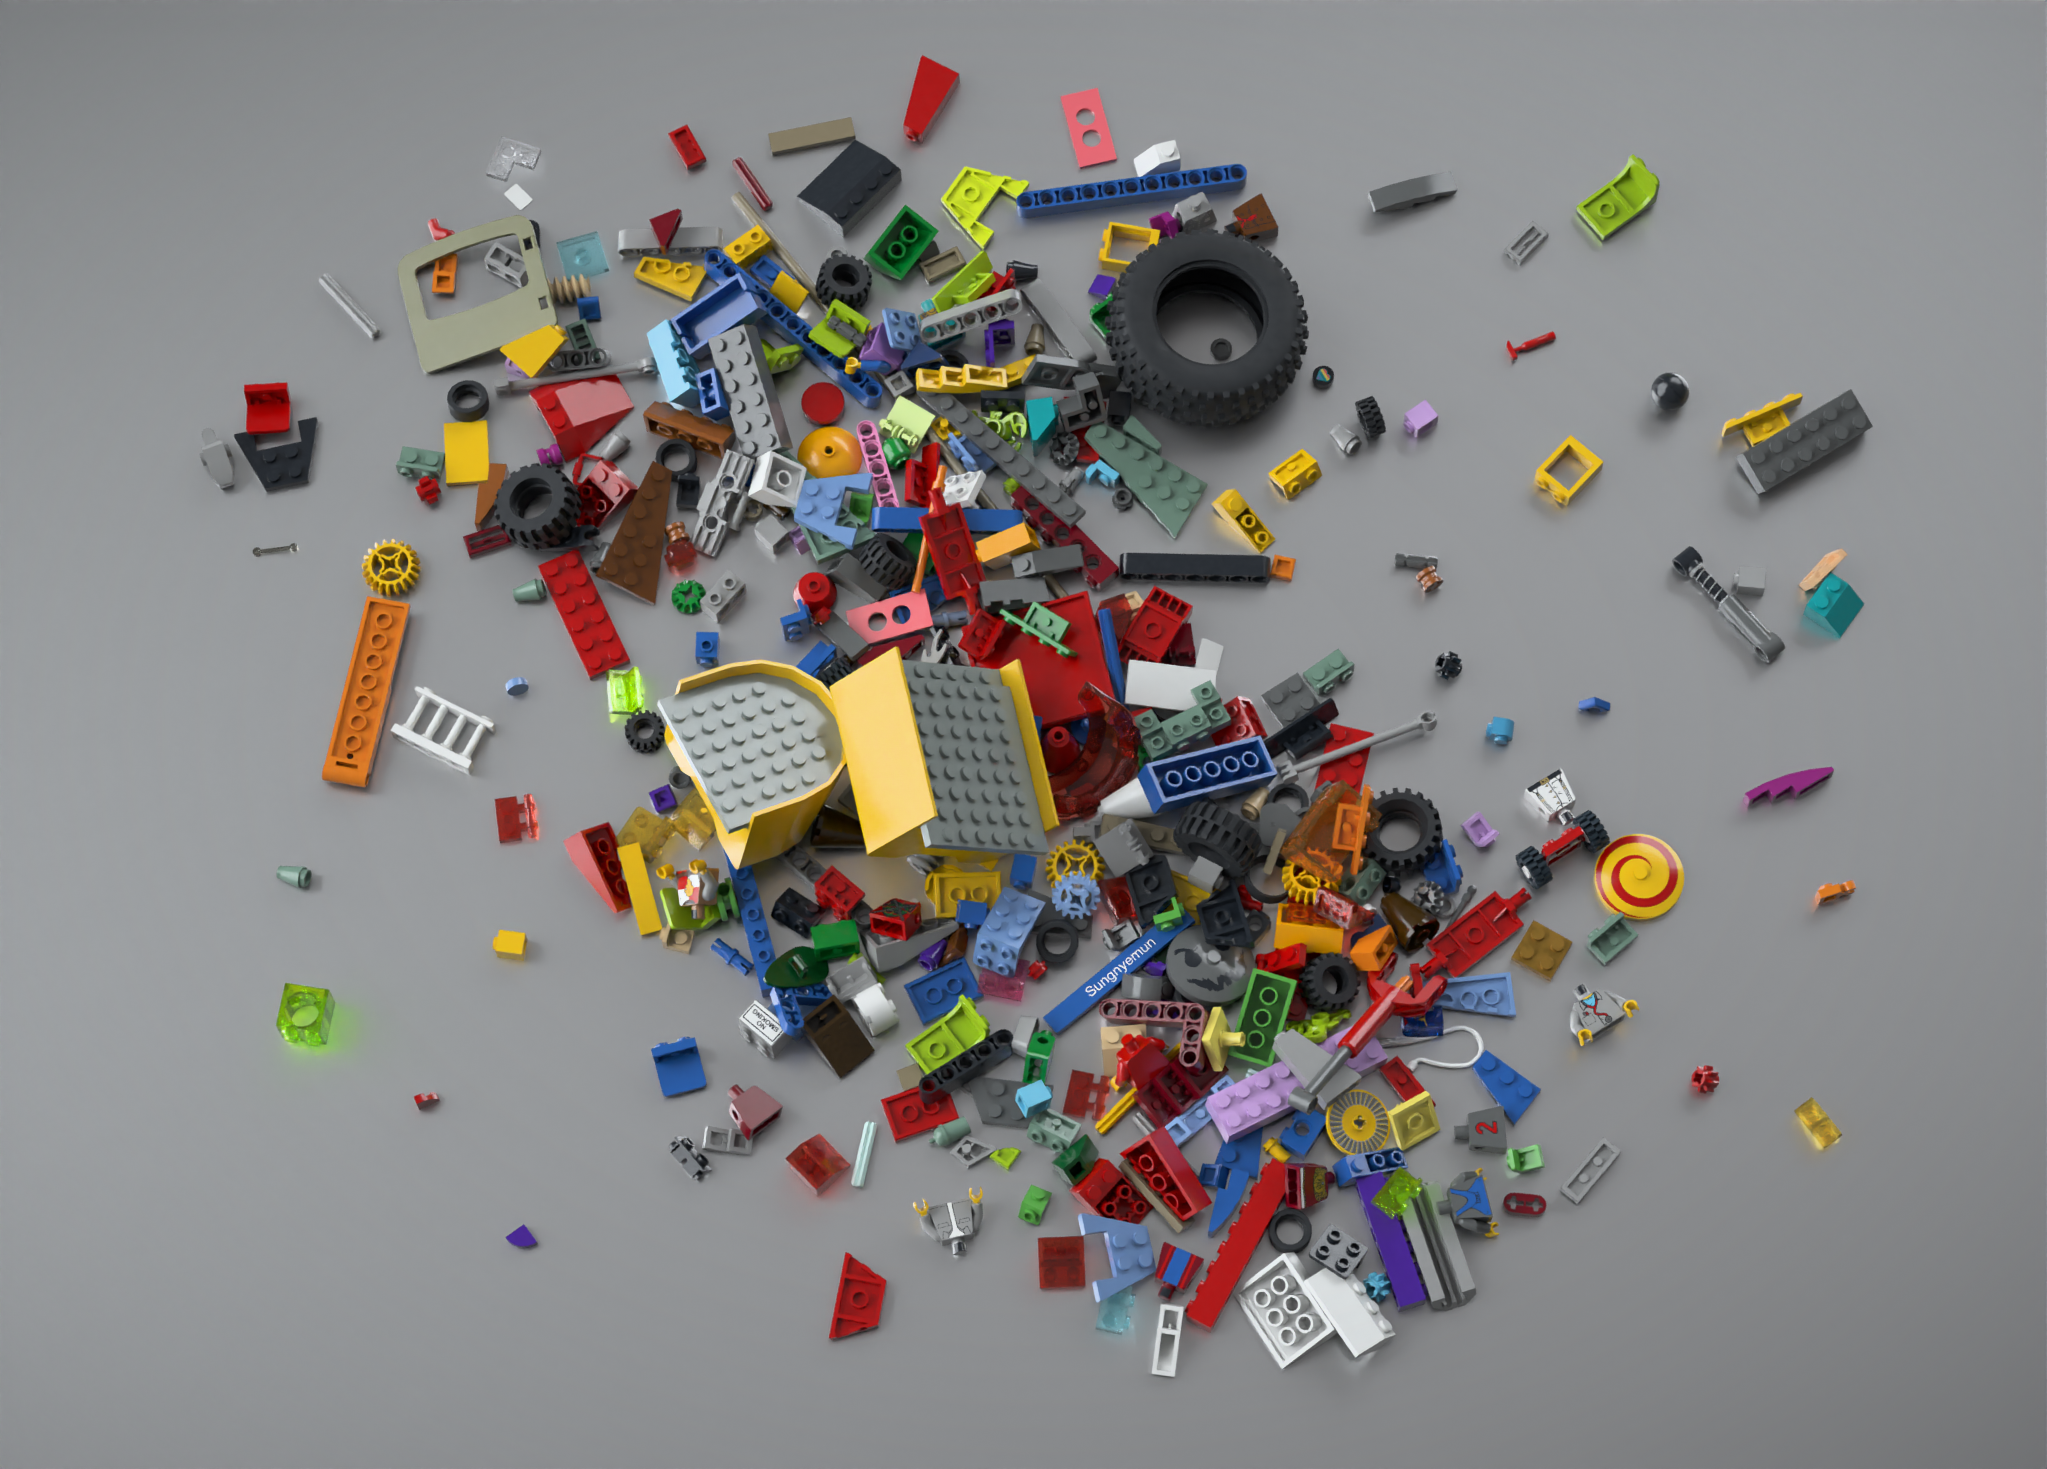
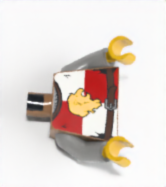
M698 859L689 863L690 869L676 871V874H674L672 864H665L656 870L657 875L661 879L669 877V882L678 892L680 906L691 907L693 920L705 919V906L715 905L717 902L719 868H706V862Z

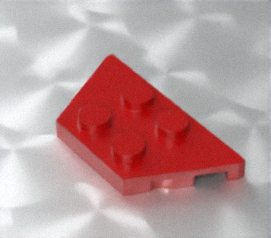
M845 1252L829 1334L830 1340L878 1327L887 1281L884 1278L875 1274L869 1267L860 1263L847 1252Z

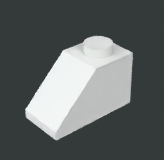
M1175 140L1153 145L1136 157L1134 164L1138 177L1180 170L1181 158Z

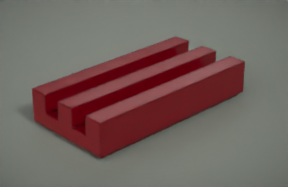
M500 525L463 536L470 558L511 545L509 536ZM500 531L503 532L502 534H499V535H496V536H493V537H488V538H485V539H483V540H481V541H478V542H475V543H472V544L469 543L470 541H473V540H476V539H479V538H482V537H485V536H488V535H491V534H494V533H497V532H500Z

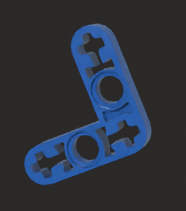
M815 984L788 989L772 987L770 996L782 1030L790 1036L799 1035L804 1021L798 1005H821L832 996L828 986ZM797 991L804 993L806 996H802ZM782 1006L788 1007L791 1011L784 1009Z

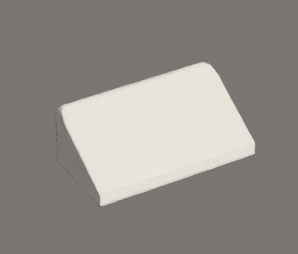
M1202 638L1195 668L1218 672L1224 646Z

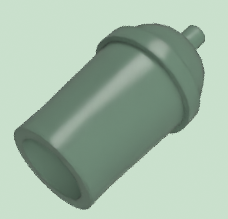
M963 1116L946 1124L938 1125L933 1133L934 1138L929 1140L930 1144L936 1142L940 1146H949L952 1142L971 1133L966 1118Z

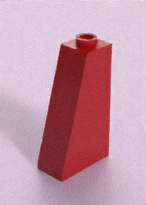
M923 55L920 58L903 124L905 136L911 141L917 140L921 143L924 142L960 84L959 73Z

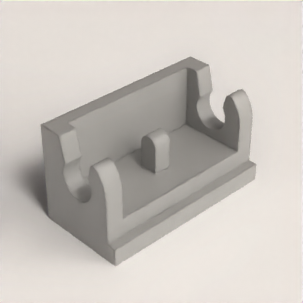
M863 955L826 977V981L832 995L835 994L839 1001L844 1003L856 994L876 984L877 975Z

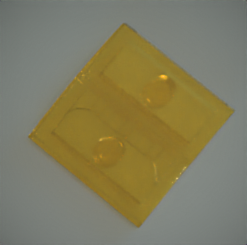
M696 787L680 803L667 821L668 825L698 851L714 837V832L716 831L714 819Z

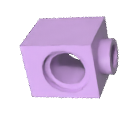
M1426 399L1404 414L1403 425L1407 432L1413 433L1416 438L1438 423V414Z

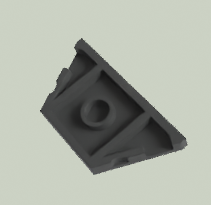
M975 1077L967 1082L982 1124L1028 1129L1035 1115L1025 1118L1015 1101L1017 1090L1029 1085L1028 1083ZM1045 1084V1086H1048L1053 1092L1054 1085Z

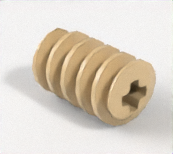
M580 274L578 281L574 275H571L570 282H568L566 276H563L561 283L557 277H554L552 284L547 278L553 304H556L557 298H559L561 303H565L566 297L569 302H573L574 296L576 298H582L583 295L591 297L589 274L587 280H585L583 274Z

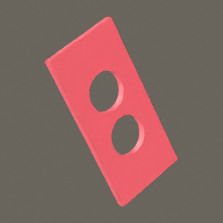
M1098 88L1061 96V102L1080 169L1116 161L1117 157ZM1082 110H1089L1094 113L1095 120L1090 125H1082L1076 119L1077 114ZM1089 131L1097 132L1101 137L1100 143L1094 147L1085 145L1082 140L1083 135Z
M925 588L920 589L919 594L909 592L846 611L849 626L869 645L934 626ZM900 606L908 607L911 613L910 619L904 624H897L893 620V612ZM876 613L884 614L887 619L886 626L880 631H873L869 627V619Z

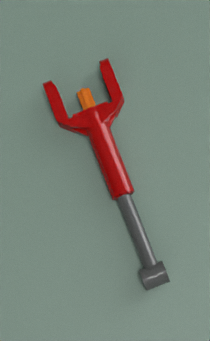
M1392 952L1380 971H1369L1367 974V989L1373 1004L1339 1041L1338 1051L1304 1089L1297 1086L1292 1090L1288 1098V1105L1310 1115L1318 1103L1317 1094L1349 1058L1354 1059L1358 1056L1392 1015L1407 1018L1424 1016L1444 993L1448 979L1440 975L1433 976L1415 998H1412V995L1406 993L1414 984L1409 976H1402L1394 986L1385 982L1395 970L1398 960V954Z

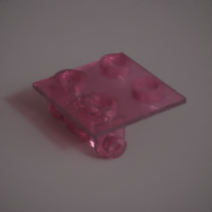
M1019 959L1013 978L1003 976L983 967L979 976L977 993L1021 1002L1030 961Z

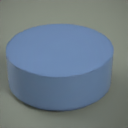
M523 677L513 678L505 685L507 693L513 696L523 694L529 689L527 680Z

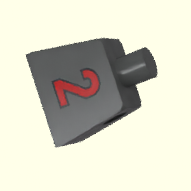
M1504 1106L1469 1113L1466 1119L1467 1125L1454 1126L1455 1139H1468L1469 1150L1506 1154L1507 1140Z

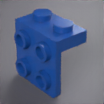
M682 1037L677 1042L668 1044V1042L659 1043L655 1048L651 1049L663 1096L670 1097L704 1088L707 1085L695 1037Z

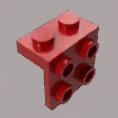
M288 383L244 385L247 403V433L268 434L288 432L290 430L291 411Z

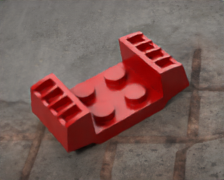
M1154 586L1122 638L1118 647L1120 661L1127 665L1129 660L1161 663L1181 626H1186L1192 615L1193 606Z

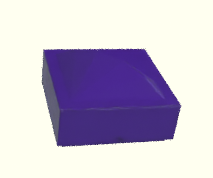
M670 784L648 792L657 813L678 805Z

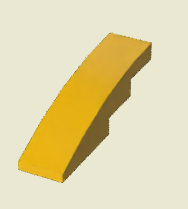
M964 364L963 368L941 366L939 371L918 368L916 371L917 391L975 393L981 392V390H1006V369Z
M639 842L618 847L640 934L644 935L661 930L662 925Z

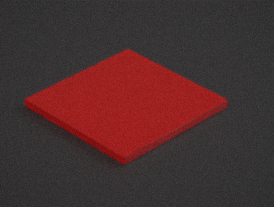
M1088 591L1041 604L1072 623L1061 643L1077 652L1078 655L1076 657L1069 655L1066 658L1056 652L1058 648L1051 645L1048 647L1038 641L1040 637L1033 634V636H1030L1021 631L1022 626L1016 623L1014 626L1008 622L1004 626V634L993 645L995 650L989 658L977 660L968 654L971 667L1001 669L1014 660L1020 659L1033 715L1043 718L1041 730L1107 712L1105 701L1096 688L1111 697L1105 696L1110 703H1116ZM1030 607L1012 613L1024 619ZM1000 615L994 618H996L997 620L1004 619L1005 616ZM969 625L961 627L963 635ZM1112 706L1113 710L1118 709V706Z

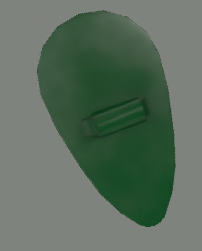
M798 946L778 957L766 970L763 981L769 986L785 989L812 986L826 979L829 973V966L826 960L816 962L813 948Z

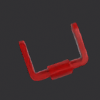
M586 453L580 454L572 472V476H574L573 485L577 488L581 485L578 479L582 473L584 459L599 462L604 460V458Z

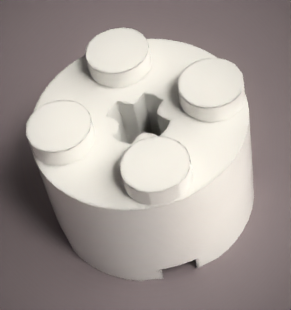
M880 982L851 997L855 1010L858 1009L862 1023L873 1037L900 1021L895 1012L897 1010L891 999L887 1000L885 997L886 992Z

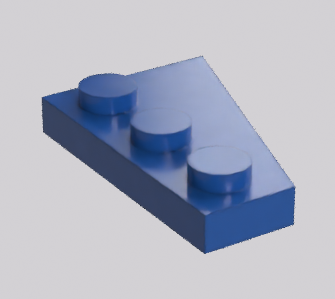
M938 574L922 580L921 589L925 588L930 611L933 612L946 601ZM913 583L902 587L900 590L890 591V598L911 592ZM900 606L895 609L901 624L906 623L910 619L911 613L908 607Z
M1485 1050L1472 1068L1487 1091L1497 1101L1498 1106H1504V1112L1513 1126H1515L1541 1091L1540 1088L1487 1050Z

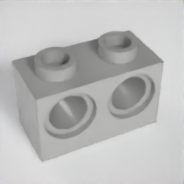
M495 242L484 257L486 268L516 286L524 287L529 279L523 256Z
M728 570L700 600L701 610L715 622L719 623L747 593L745 582Z

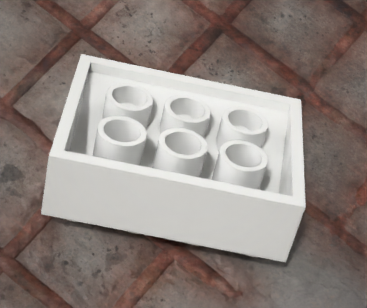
M1295 1252L1283 1253L1233 1292L1282 1369L1327 1342L1338 1333L1304 1284V1281L1310 1275Z

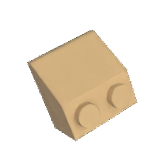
M1146 1024L1100 1028L1104 1078H1113L1117 1074L1118 1059L1116 1054L1124 1047L1121 1043L1122 1037L1126 1034H1132L1134 1038L1137 1035L1147 1038Z

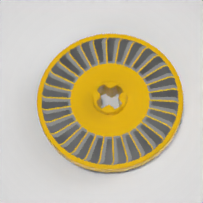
M1353 1089L1328 1108L1326 1128L1332 1143L1341 1152L1347 1155L1377 1151L1385 1145L1390 1133V1118L1386 1107L1378 1097L1365 1090ZM1354 1121L1362 1122V1126L1358 1127V1125L1354 1124Z

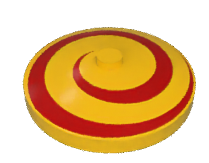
M1631 834L1614 840L1602 851L1594 871V885L1599 899L1613 914L1617 915L1622 912L1624 914L1623 919L1644 922L1665 915L1675 906L1684 886V871L1678 855L1667 843L1650 835Z

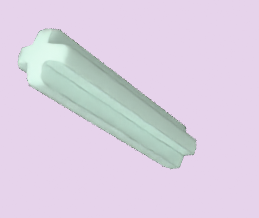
M866 1122L864 1125L851 1181L854 1187L862 1188L864 1185L877 1130V1124L873 1122Z

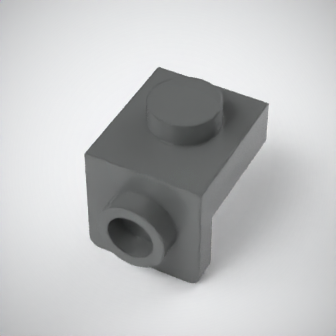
M1127 918L1110 930L1104 929L1101 931L1106 947L1118 952L1127 948L1141 937L1130 918Z

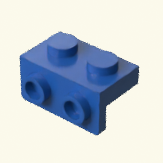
M801 599L797 600L798 612L780 618L785 641H795L802 638L803 635L810 633L809 625L812 624L811 614L808 605H803Z

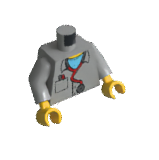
M1582 984L1573 990L1579 1001L1573 1005L1570 1014L1571 1030L1579 1038L1580 1045L1584 1046L1585 1039L1587 1042H1593L1594 1038L1623 1021L1624 1012L1631 1018L1633 1017L1631 1010L1636 1009L1639 1011L1640 1009L1634 1000L1628 1001L1614 993L1603 991L1601 988L1590 993L1586 986Z

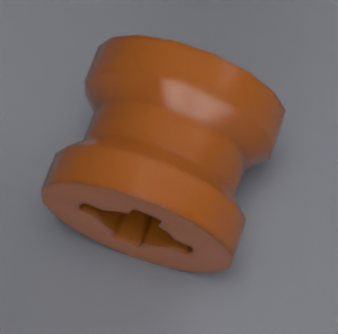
M675 522L665 528L664 533L669 537L670 547L682 546L690 540L689 534L685 532L684 522Z
M1434 566L1425 568L1416 576L1417 581L1422 583V589L1425 593L1435 590L1443 583V579L1437 576Z

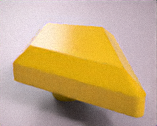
M941 416L930 425L943 441L950 440L948 434L951 432L955 437L963 436Z

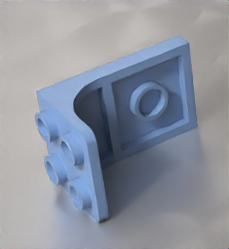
M1004 886L978 932L973 963L1003 976L1013 978L1025 942L1042 914L1046 902Z

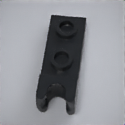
M580 525V527L571 529L569 531L570 535L567 538L563 537L559 544H551L550 548L546 549L539 547V550L541 552L598 551L599 547L590 539L594 536H599L600 531L594 525Z

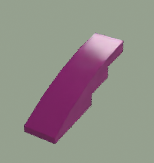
M1832 767L1816 768L1784 775L1746 792L1743 801L1747 807L1764 797H1767L1770 803H1773L1789 792L1796 799L1830 779L1834 769Z

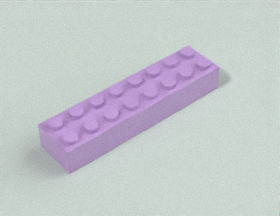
M1352 1026L1316 1045L1333 1056L1339 1049V1041ZM1374 1036L1354 1059L1349 1058L1344 1064L1357 1072L1361 1077H1364L1385 1065L1388 1057L1376 1036ZM1280 1061L1207 1097L1205 1106L1226 1144L1297 1110L1288 1105L1289 1095L1295 1087L1298 1086L1302 1089L1305 1087L1285 1063Z

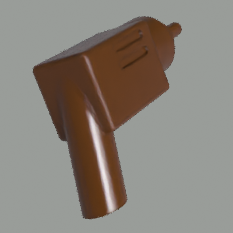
M965 923L959 924V929L950 935L946 955L941 958L938 965L940 968L948 965L953 959L957 960L965 954L969 938Z

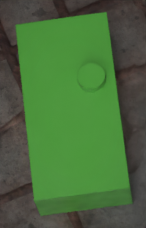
M1253 968L1234 1031L1244 1032L1246 1042L1243 1047L1230 1046L1228 1055L1267 1067L1274 1064L1276 1053L1272 1049L1275 1041L1274 1038L1284 1031L1298 981Z

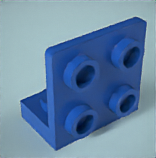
M1447 839L1442 840L1440 853H1435L1434 855L1435 861L1432 864L1430 862L1424 864L1423 874L1426 881L1436 882L1442 888L1444 895L1449 896L1459 892L1463 872L1460 865L1455 863L1456 853L1453 845H1449Z

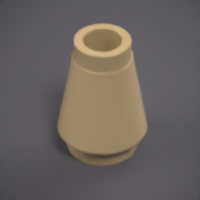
M1259 787L1242 803L1241 813L1250 820L1259 818L1261 809L1266 805L1270 792L1263 787Z

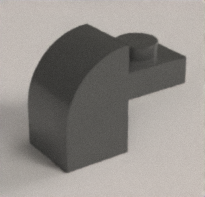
M1142 973L1123 974L1121 996L1147 1001H1161L1162 999H1172L1174 986L1168 976H1150Z

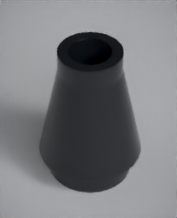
M1016 260L1007 262L1006 273L1010 268L1015 270L1016 280L1037 278L1038 265Z

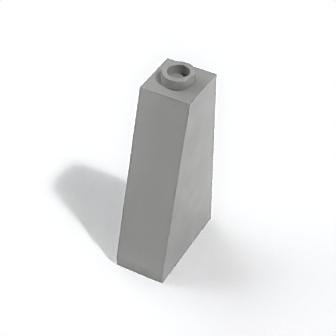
M1290 1029L1288 1032L1282 1031L1274 1038L1275 1041L1272 1049L1304 1087L1310 1083L1332 1057L1331 1054L1294 1029ZM1344 1064L1317 1094L1318 1104L1323 1110H1326L1359 1085L1362 1077Z

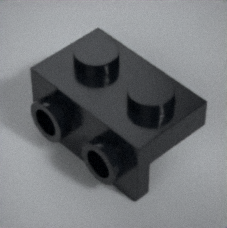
M789 887L775 901L771 917L807 939L811 934L810 927H814L823 918L826 910Z

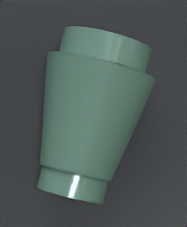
M535 578L513 589V596L516 602L540 600L547 595L542 579L537 580Z
M278 867V879L299 888L307 887L310 884L312 873L307 867Z

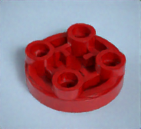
M819 382L805 390L801 399V406L804 415L810 423L825 425L841 419L845 401L843 393L837 386L828 382Z

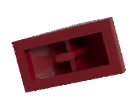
M678 208L649 219L651 230L664 255L667 254L683 220L682 211Z

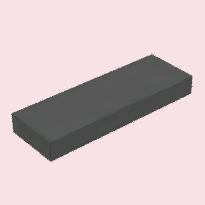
M833 610L829 614L831 618L822 625L819 623L815 624L853 662L870 649L869 644Z

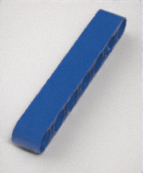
M872 508V531L881 533H923L918 517L929 513L930 508ZM962 509L970 534L995 535L1023 523V512L1020 510Z

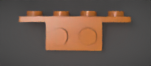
M1364 784L1361 806L1338 803L1331 847L1353 851L1350 869L1352 875H1357L1358 870H1361L1363 865V857H1360L1361 848L1366 846L1367 835L1363 834L1365 826L1369 825L1370 813H1367L1368 804H1372L1374 791H1371V787L1368 784Z

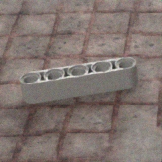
M719 227L679 228L666 255L662 254L651 228L624 229L618 233V253L627 257L702 255L712 249L723 252V230Z
M1038 278L1020 289L1026 303L1067 358L1081 360L1086 363H1092L1097 360V356L1090 344L1041 279Z
M1008 289L928 316L921 321V337L924 341L932 343L1016 315L1022 309L1021 294L1015 289ZM1011 299H1014V300L1017 301V302H1016L1015 304H1013V305H1010V304L1007 303V302H1008L1009 300H1011ZM990 306H994L997 308L995 311L992 312L986 310ZM969 313L976 314V316L971 319L966 317V315ZM949 320H954L956 322L954 325L946 324V322ZM928 327L935 328V331L927 332L925 331V329Z

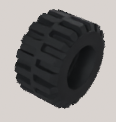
M837 254L833 255V259L830 257L826 259V262L821 265L815 287L817 297L822 299L821 303L823 305L827 304L829 309L832 301L838 299L856 311L859 309V306L862 307L865 304L872 285V273L868 272L869 267L867 265H863L864 261L861 259L856 260V256L853 255L847 257V254H842L841 257ZM835 281H847L852 285V287L840 286Z
M884 533L875 534L858 555L865 571L876 582L891 590H900L915 573L917 567L912 553L900 541Z
M1334 952L1318 956L1303 966L1302 971L1304 973L1299 974V979L1302 982L1298 985L1299 989L1302 988L1303 992L1300 994L1302 998H1307L1305 1002L1308 1005L1313 1004V1009H1321V1012H1332L1349 1005V1003L1355 1000L1354 996L1358 995L1360 991L1357 987L1361 986V981L1357 980L1360 974L1359 971L1355 972L1354 968H1356V965L1349 963L1350 958H1342L1343 954L1337 953L1334 955ZM1324 971L1331 973L1336 980L1337 989L1335 994L1327 991L1323 985L1322 976Z

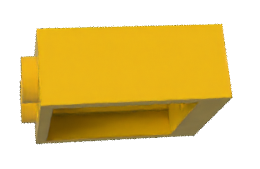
M1109 222V227L1104 229L1102 241L1105 242V247L1100 248L1098 261H1102V269L1127 273L1125 269L1131 263L1109 258L1114 236L1149 242V246L1154 243L1157 246L1160 241V230Z
M1570 435L1536 470V483L1541 488L1548 489L1558 502H1563L1568 506L1602 470L1603 461ZM1565 452L1569 453L1588 469L1569 491L1546 472Z

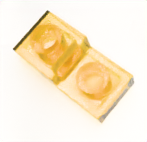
M1812 1097L1794 1110L1798 1118L1805 1124L1824 1149L1842 1136L1836 1125Z

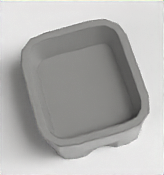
M1021 1016L1011 1047L1014 1053L1026 1058L1033 1033L1039 1031L1040 1022L1038 1017Z

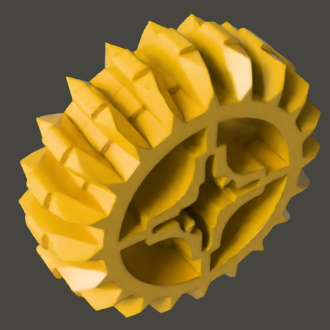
M393 538L390 544L386 540H383V545L381 546L375 543L376 549L369 548L368 553L370 555H364L365 563H362L361 566L364 570L362 575L366 578V584L371 585L372 591L378 590L381 596L385 591L389 597L392 595V592L399 596L402 589L407 593V586L414 587L413 580H418L419 575L417 573L421 572V567L419 566L421 562L416 557L417 552L412 550L410 544L404 546V541L402 540L396 544ZM406 559L408 561V568L404 574L401 567ZM377 562L382 567L378 576L374 574Z
M1073 839L1072 845L1064 841V848L1057 845V852H1050L1051 858L1046 859L1048 867L1045 868V873L1049 874L1047 881H1053L1051 888H1056L1055 881L1062 882L1061 875L1069 877L1071 866L1079 867L1082 877H1085L1086 873L1084 870L1090 862L1094 867L1090 881L1095 879L1097 882L1096 887L1101 886L1099 880L1105 877L1102 873L1105 871V865L1102 864L1104 858L1099 856L1100 852L1098 849L1092 851L1093 844L1085 847L1084 840L1080 842V845H1077L1076 839ZM1077 854L1082 855V857L1074 858L1071 855ZM1063 859L1065 861L1066 869L1063 870V874L1059 876L1057 872V867L1060 861ZM1074 870V872H1073L1074 876H1077V873H1078L1079 871L1075 872V870Z
M1308 847L1305 853L1301 849L1298 850V855L1292 853L1290 860L1287 859L1285 861L1286 867L1282 868V882L1285 883L1284 890L1289 891L1290 898L1296 896L1297 903L1304 900L1305 906L1309 901H1313V905L1316 906L1318 900L1323 904L1326 902V898L1331 900L1333 893H1338V886L1342 883V871L1339 869V862H1335L1334 855L1327 857V850L1319 853L1318 847L1315 849V852L1311 851ZM1303 866V872L1299 873V876L1294 877L1296 870ZM1326 876H1329V881L1321 887V881Z

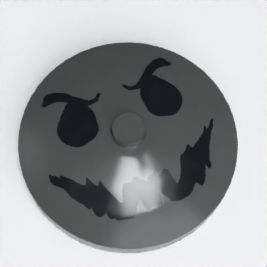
M1195 925L1180 932L1173 939L1166 956V971L1176 990L1187 999L1204 1006H1225L1241 999L1246 994L1253 968H1256L1255 959L1250 948L1207 944L1201 925Z

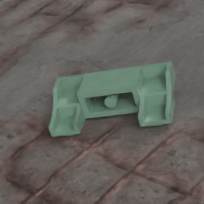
M1211 680L1191 689V694L1197 705L1161 723L1152 709L1134 717L1138 734L1152 762L1159 761L1177 751H1185L1191 744L1197 741L1203 742L1211 734L1231 725V718L1221 703V697Z

